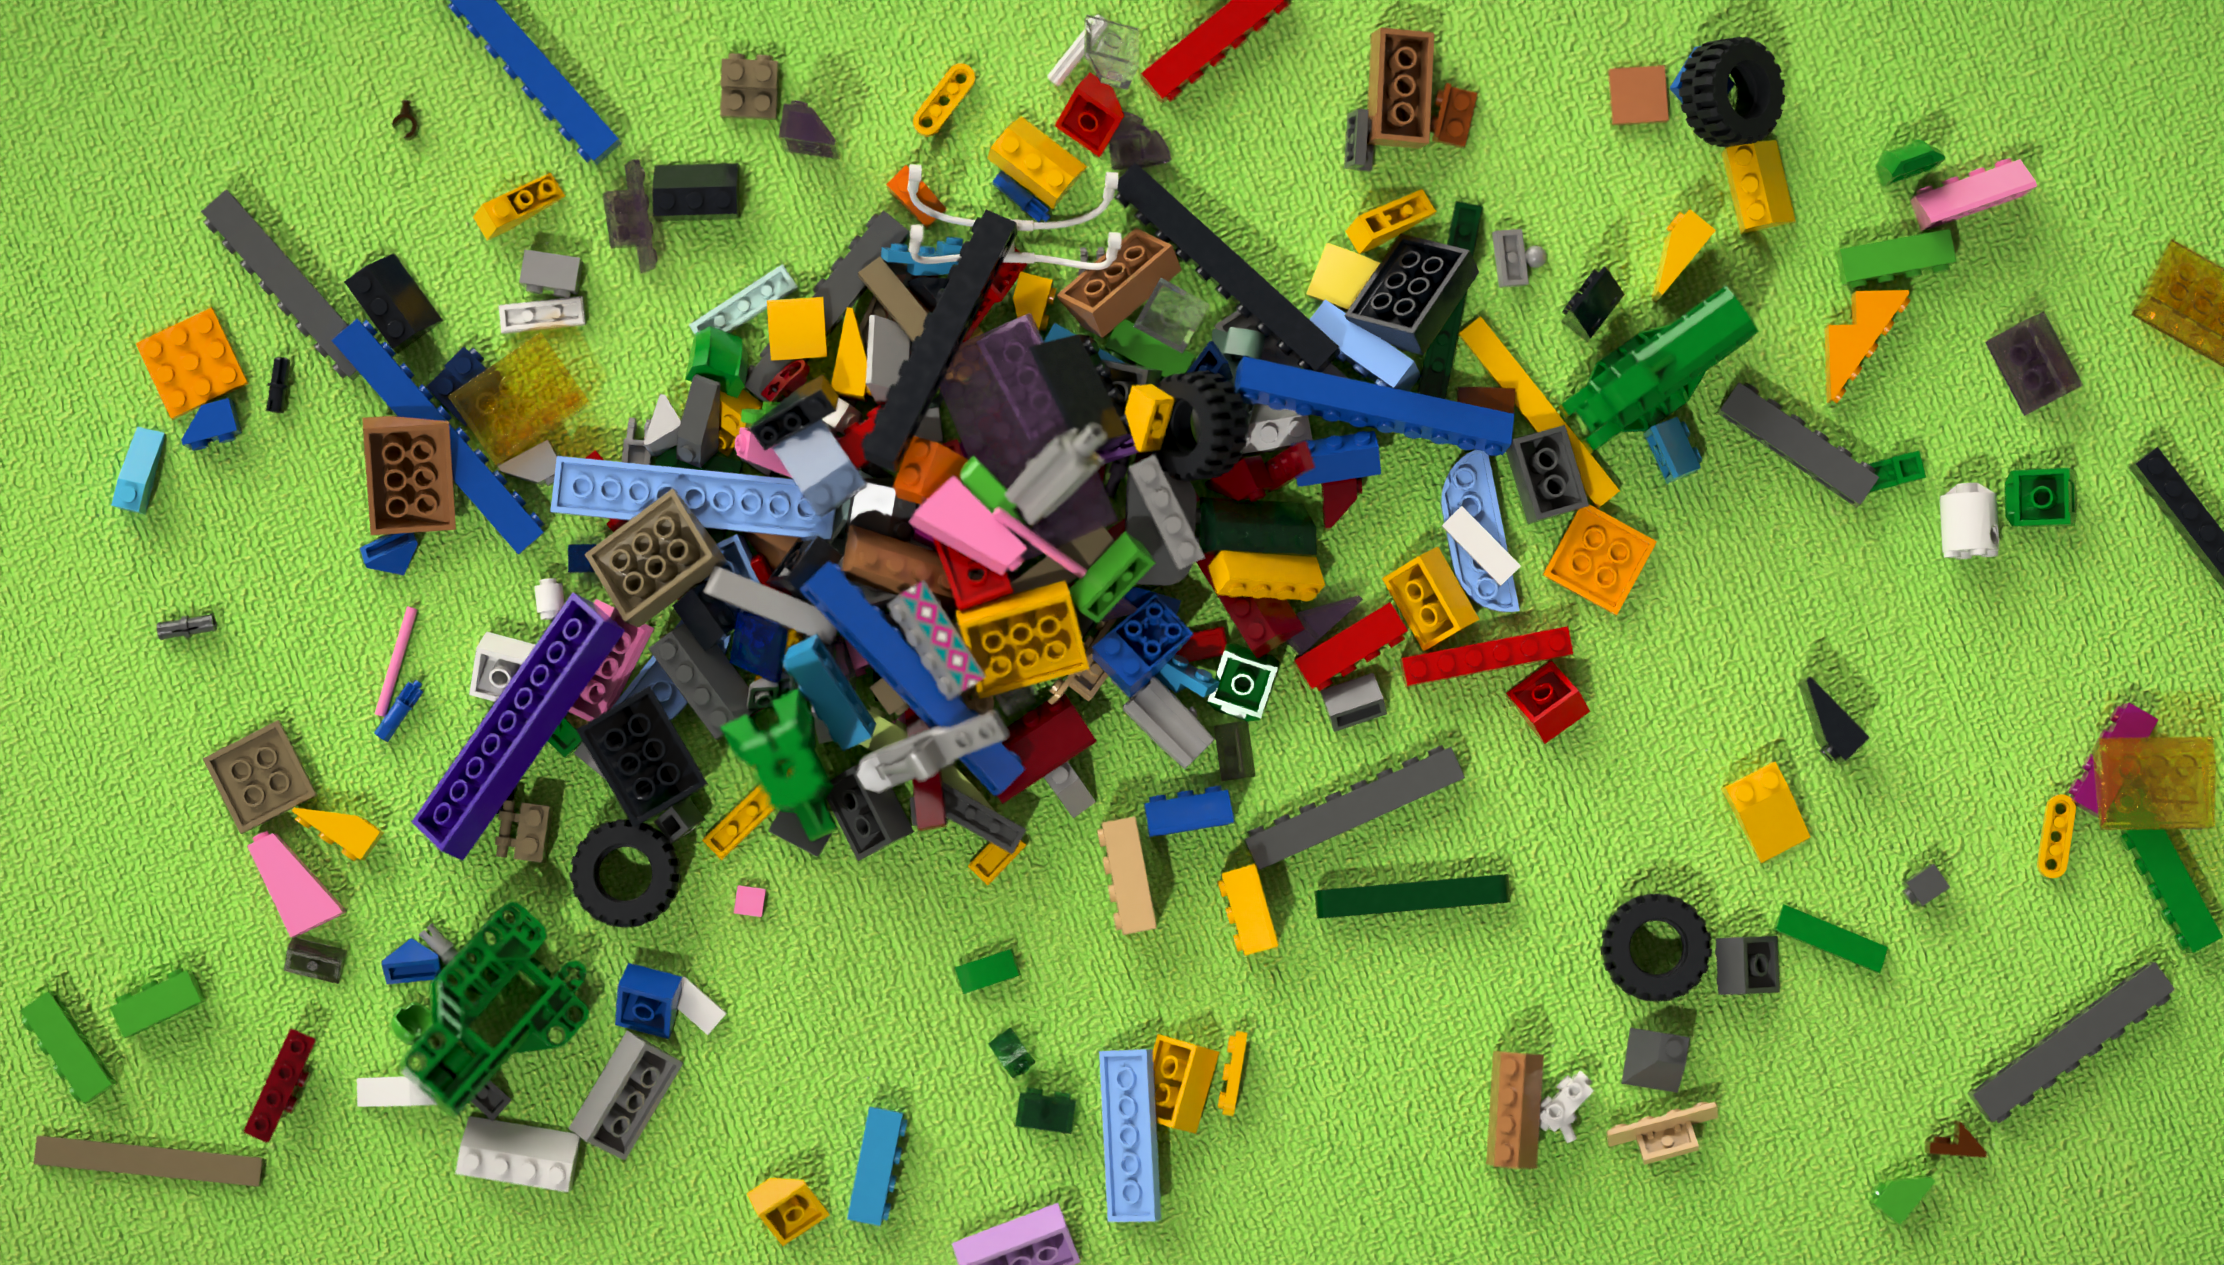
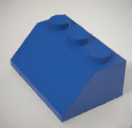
M1361 431L1350 435L1303 440L1307 442L1315 468L1297 478L1296 482L1297 486L1301 487L1381 474L1379 446L1375 431Z
M1221 785L1207 787L1204 794L1194 795L1193 790L1177 792V798L1166 800V795L1149 797V803H1144L1149 837L1234 823L1228 790L1222 791Z

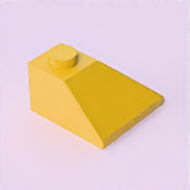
M769 1178L747 1193L757 1215L782 1246L830 1215L804 1180Z

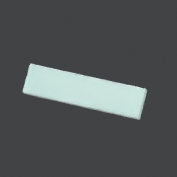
M782 264L689 326L694 334L709 326L731 333L767 309V300H782L796 291L798 287Z

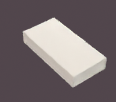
M684 976L682 978V989L677 1009L709 1035L727 1013L687 977Z

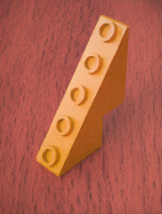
M1909 290L1855 291L1851 295L1852 325H1828L1824 329L1827 403L1834 401L1837 404L1845 394L1844 384L1848 379L1853 381L1863 368L1859 363L1864 356L1867 358L1872 356L1879 346L1875 342L1879 335L1883 334L1885 336L1895 323L1891 320L1897 311L1902 313L1911 301L1907 297Z

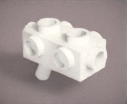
M1581 1071L1572 1077L1567 1075L1556 1086L1559 1091L1554 1097L1551 1098L1548 1095L1541 1102L1539 1126L1545 1132L1548 1129L1556 1132L1560 1128L1566 1143L1576 1140L1577 1137L1570 1123L1574 1122L1577 1118L1574 1111L1594 1091L1589 1087L1592 1081Z

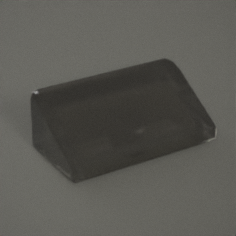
M1241 721L1215 725L1214 732L1221 781L1255 777L1248 722Z
M292 938L287 947L284 971L339 984L347 950L300 938Z

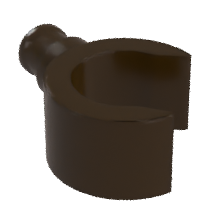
M402 100L400 114L393 119L392 126L395 128L403 120L411 121L413 124L412 130L404 136V139L408 141L416 137L419 125L412 116L411 101Z

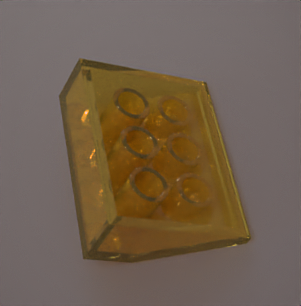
M2171 239L2139 295L2131 315L2224 367V268Z
M541 332L448 396L496 466L514 458L592 404Z
M2213 737L2099 738L2092 750L2100 830L2196 829L2215 827L2216 762Z

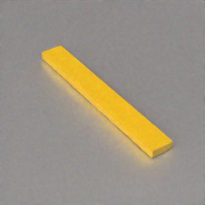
M1480 316L1463 329L1458 335L1499 387L1515 389L1514 405L1536 433L1565 425L1586 496L1597 509L1619 493L1618 487L1483 318Z

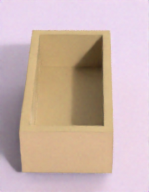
M1134 816L1103 822L1102 829H1098L1097 832L1100 847L1106 846L1108 857H1103L1105 874H1111L1113 885H1108L1111 903L1117 902L1118 913H1113L1116 930L1122 929V934L1125 935L1156 929L1136 818Z

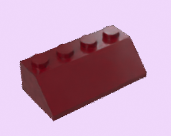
M1247 537L1218 544L1204 553V558L1196 561L1215 593L1216 590L1208 566L1221 550L1257 553ZM1217 595L1257 659L1305 630L1287 599Z
M1065 693L1052 705L1046 701L1006 727L1009 735L1006 739L1002 740L1001 744L1008 751H1013L1020 757L1021 765L1025 770L1002 793L997 795L1002 804L1097 742Z

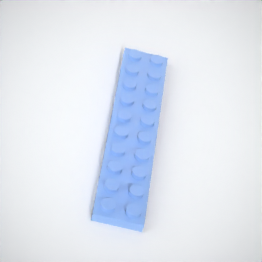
M557 456L551 503L552 513L630 521L671 489H675L704 528L799 538L819 535L824 540L832 541L835 509L820 518L793 479Z

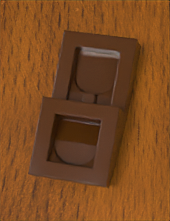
M1458 387L1457 402L1514 414L1515 389Z

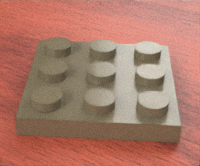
M280 720L203 758L240 834H244L318 796Z

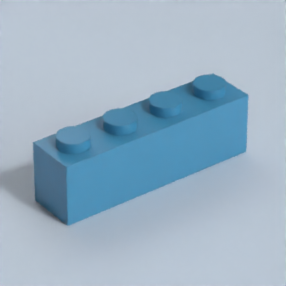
M814 635L789 647L783 660L785 670L790 676L795 678L802 695L808 698L813 705L817 718L821 721L823 720L829 729L831 739L838 743L844 751L872 738L876 722L818 635Z
M873 1106L869 1107L847 1216L848 1220L878 1226L882 1225L883 1220L888 1221L891 1204L886 1203L888 1192H894L897 1176L892 1175L893 1165H899L902 1148L897 1147L899 1136H905L908 1120L903 1119V1112Z

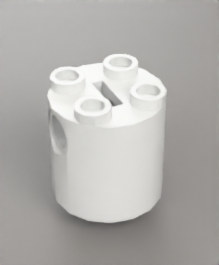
M1979 483L1956 484L1945 495L1940 496L1942 553H1944V558L1971 559L1972 556L1980 555L1981 557L1998 556L1997 493Z

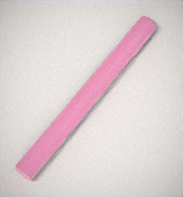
M997 508L994 511L993 517L1078 578L1081 579L1086 574L1087 569L1001 508Z
M408 606L406 608L375 711L376 715L385 717L418 609Z

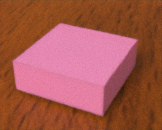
M738 885L734 913L762 917L766 889Z

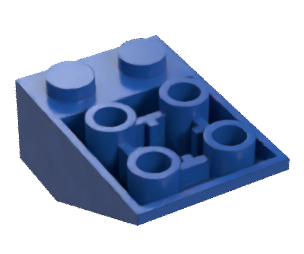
M1155 594L1092 647V659L1131 698L1149 683L1153 676L1158 674L1193 636V632Z

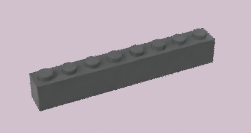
M226 189L201 211L206 217L203 221L204 224L214 234L217 231L221 233L225 238L222 244L232 255L237 251L243 258L240 264L250 275L255 272L262 279L258 284L269 296L274 293L280 301L277 305L287 316L290 314L294 315L299 321L295 326L305 337L311 334L317 341L313 346L324 358L329 355L335 361V364L332 366L343 379L348 376L354 381L361 374L331 341L349 325L238 200Z
M884 210L880 215L875 213L866 224L868 230L862 237L857 235L848 246L851 251L845 258L840 256L832 265L831 270L833 272L828 279L822 278L813 289V292H815L813 297H823L826 339L845 317L847 307L852 308L868 289L858 277V272L878 257H881L882 247L891 248V243L904 244L910 237V231ZM770 343L761 352L760 357L762 359L756 367L752 364L748 368L744 386L762 402L767 400L760 393L772 379L788 364L799 360L771 361ZM803 358L801 360L807 363L810 358Z
M1443 745L1427 751L1429 757L1419 761L1417 756L1402 763L1403 769L1393 772L1392 768L1376 774L1378 780L1368 784L1365 779L1351 785L1352 791L1345 795L1338 791L1325 797L1327 802L1316 807L1313 802L1300 808L1301 814L1290 818L1289 814L1273 820L1275 826L1265 830L1262 825L1248 831L1249 838L1244 839L1257 870L1464 779L1465 776L1452 748L1444 749Z
M2156 962L2146 963L1969 1092V1097L1988 1122L1997 1121L2000 1123L2012 1115L2010 1110L2019 1104L2022 1107L2035 1098L2033 1093L2042 1087L2043 1090H2046L2058 1081L2056 1076L2065 1071L2067 1074L2080 1065L2078 1060L2086 1054L2091 1057L2103 1048L2101 1043L2108 1038L2111 1040L2118 1038L2126 1031L2124 1027L2133 1021L2136 1024L2147 1017V1010L2152 1006L2160 1007L2171 999L2169 994L2175 988Z

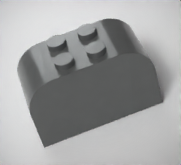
M1128 471L1125 532L1140 541L1156 562L1136 584L1158 586L1175 584L1187 576L1192 564L1177 570ZM1163 472L1195 536V525H1200L1201 508H1196L1195 490L1189 481L1174 479L1169 475L1170 472ZM1195 536L1200 546V536Z

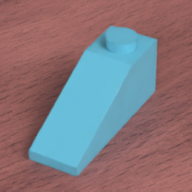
M137 427L118 476L111 506L146 515L166 433Z

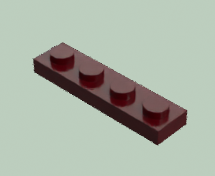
M1306 441L1291 446L1264 463L1274 484L1273 487L1267 490L1268 493L1279 490L1315 468Z

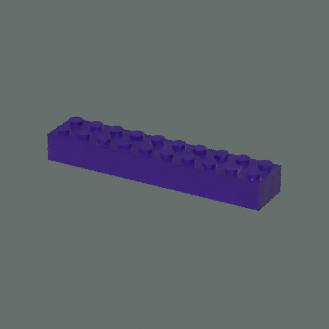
M574 592L570 595L412 820V823L441 852L462 861L465 859L625 632L621 626L595 603Z

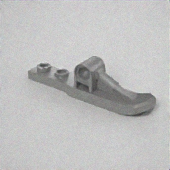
M994 710L952 727H934L875 750L862 757L855 775L863 789L880 794L896 785L915 778L918 781L925 780L937 773L941 768L953 764L958 757L1007 738L1009 733L997 711Z

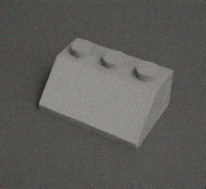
M871 315L869 316L866 385L878 406L881 405L884 408L888 401L886 400V395L892 384L896 385L900 378L898 373L904 360L908 361L912 354L911 346L913 342L895 321Z

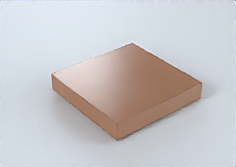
M1665 65L1608 70L1612 126L1669 121Z

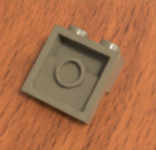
M732 53L728 55V59L722 58L721 118L777 120L778 61H773V56L757 55L756 60H747L743 54Z

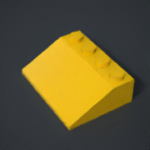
M1065 580L988 601L960 612L955 610L964 644L985 675V678L976 684L980 699L1089 669L1071 596Z

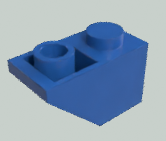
M226 398L201 405L181 439L183 446L192 448V451L201 450L209 447V442L219 440V443H226L235 440V435L242 434L234 401Z

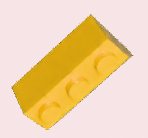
M1022 116L1005 129L991 146L987 157L989 161L1052 209L1056 207L1087 169L1085 164Z
M1757 141L1752 144L1725 148L1721 154L1740 234L1795 222L1777 141Z
M1438 546L1419 555L1382 578L1423 652L1480 620Z
M1255 864L1222 873V880L1217 882L1221 896H1227L1230 907L1225 908L1229 924L1235 923L1238 934L1233 935L1237 952L1243 950L1245 956L1278 947Z
M1157 1034L1153 1048L1156 1123L1196 1134L1219 1051Z

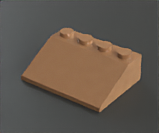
M397 416L362 418L371 535L456 530L449 421Z

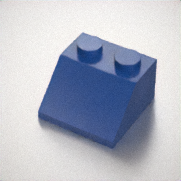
M628 963L618 984L615 1025L669 1039L678 1010L682 977Z

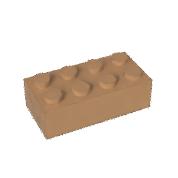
M1379 28L1371 33L1368 118L1371 119V131L1367 135V144L1420 149L1429 144L1434 33L1392 28Z

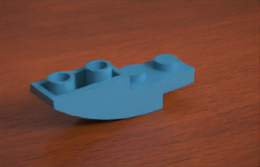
M946 237V241H937L936 252H934V247L920 246L918 255L922 257H937L960 254L964 244L963 239ZM891 243V248L882 247L881 258L883 260L907 263L906 272L912 275L932 276L949 274L953 264L958 265L959 261L938 264L918 263L912 259L911 253L907 249L908 245Z
M1174 655L1155 676L1163 685L1175 693L1189 688L1202 697L1216 692L1220 683L1212 678L1210 672L1204 669H1197L1189 664L1185 657L1180 655Z

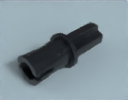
M275 357L271 383L267 384V386H270L266 407L268 412L284 414L286 391L290 388V386H287L290 359Z

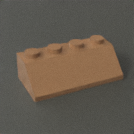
M1135 228L1121 240V249L1118 250L1117 259L1108 268L1102 270L1086 269L1060 291L1057 297L1084 329L1103 338L1182 269L1171 244ZM1106 253L1095 263L1104 262L1106 260Z
M854 525L849 526L842 570L845 572L847 580L897 596L925 581L936 600L941 601V608L943 610L955 602L938 552Z
M1493 1051L1486 1164L1517 1169H1537L1544 1055Z

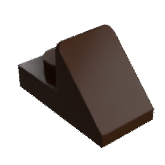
M1955 1121L1953 1143H1950V1137L1934 1136L1933 1142L1925 1141V1153L1982 1158H1986L1987 1154L1960 1121Z

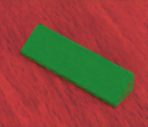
M1784 904L1773 928L1775 932L1875 973H1881L1888 950L1887 946Z

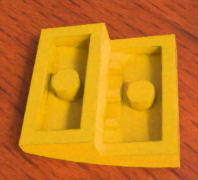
M823 297L767 300L771 361L827 357Z

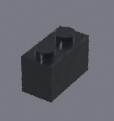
M708 580L692 588L672 605L704 651L721 643L741 626L723 601L703 592Z

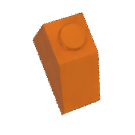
M905 165L886 184L887 189L927 229L937 219L919 210L911 201L907 190L909 167ZM921 180L918 192L916 193L918 199L927 207L944 213L947 210L945 206Z

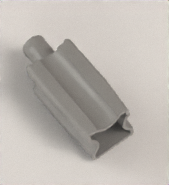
M1093 423L1089 424L1081 434H1079L1077 429H1073L1055 438L1035 460L1032 458L1026 463V469L1006 492L1005 496L1011 503H1014L1022 510L1024 518L1029 524L1033 525L1042 517L1046 518L1054 512L1104 463V459L1094 453L1106 440L1104 430L1098 436L1096 435L1101 430L1100 426Z
M1155 676L1123 705V711L1184 769L1214 741L1212 735L1198 721L1196 710L1193 707L1188 710ZM1111 680V682L1125 694V692L1113 680Z

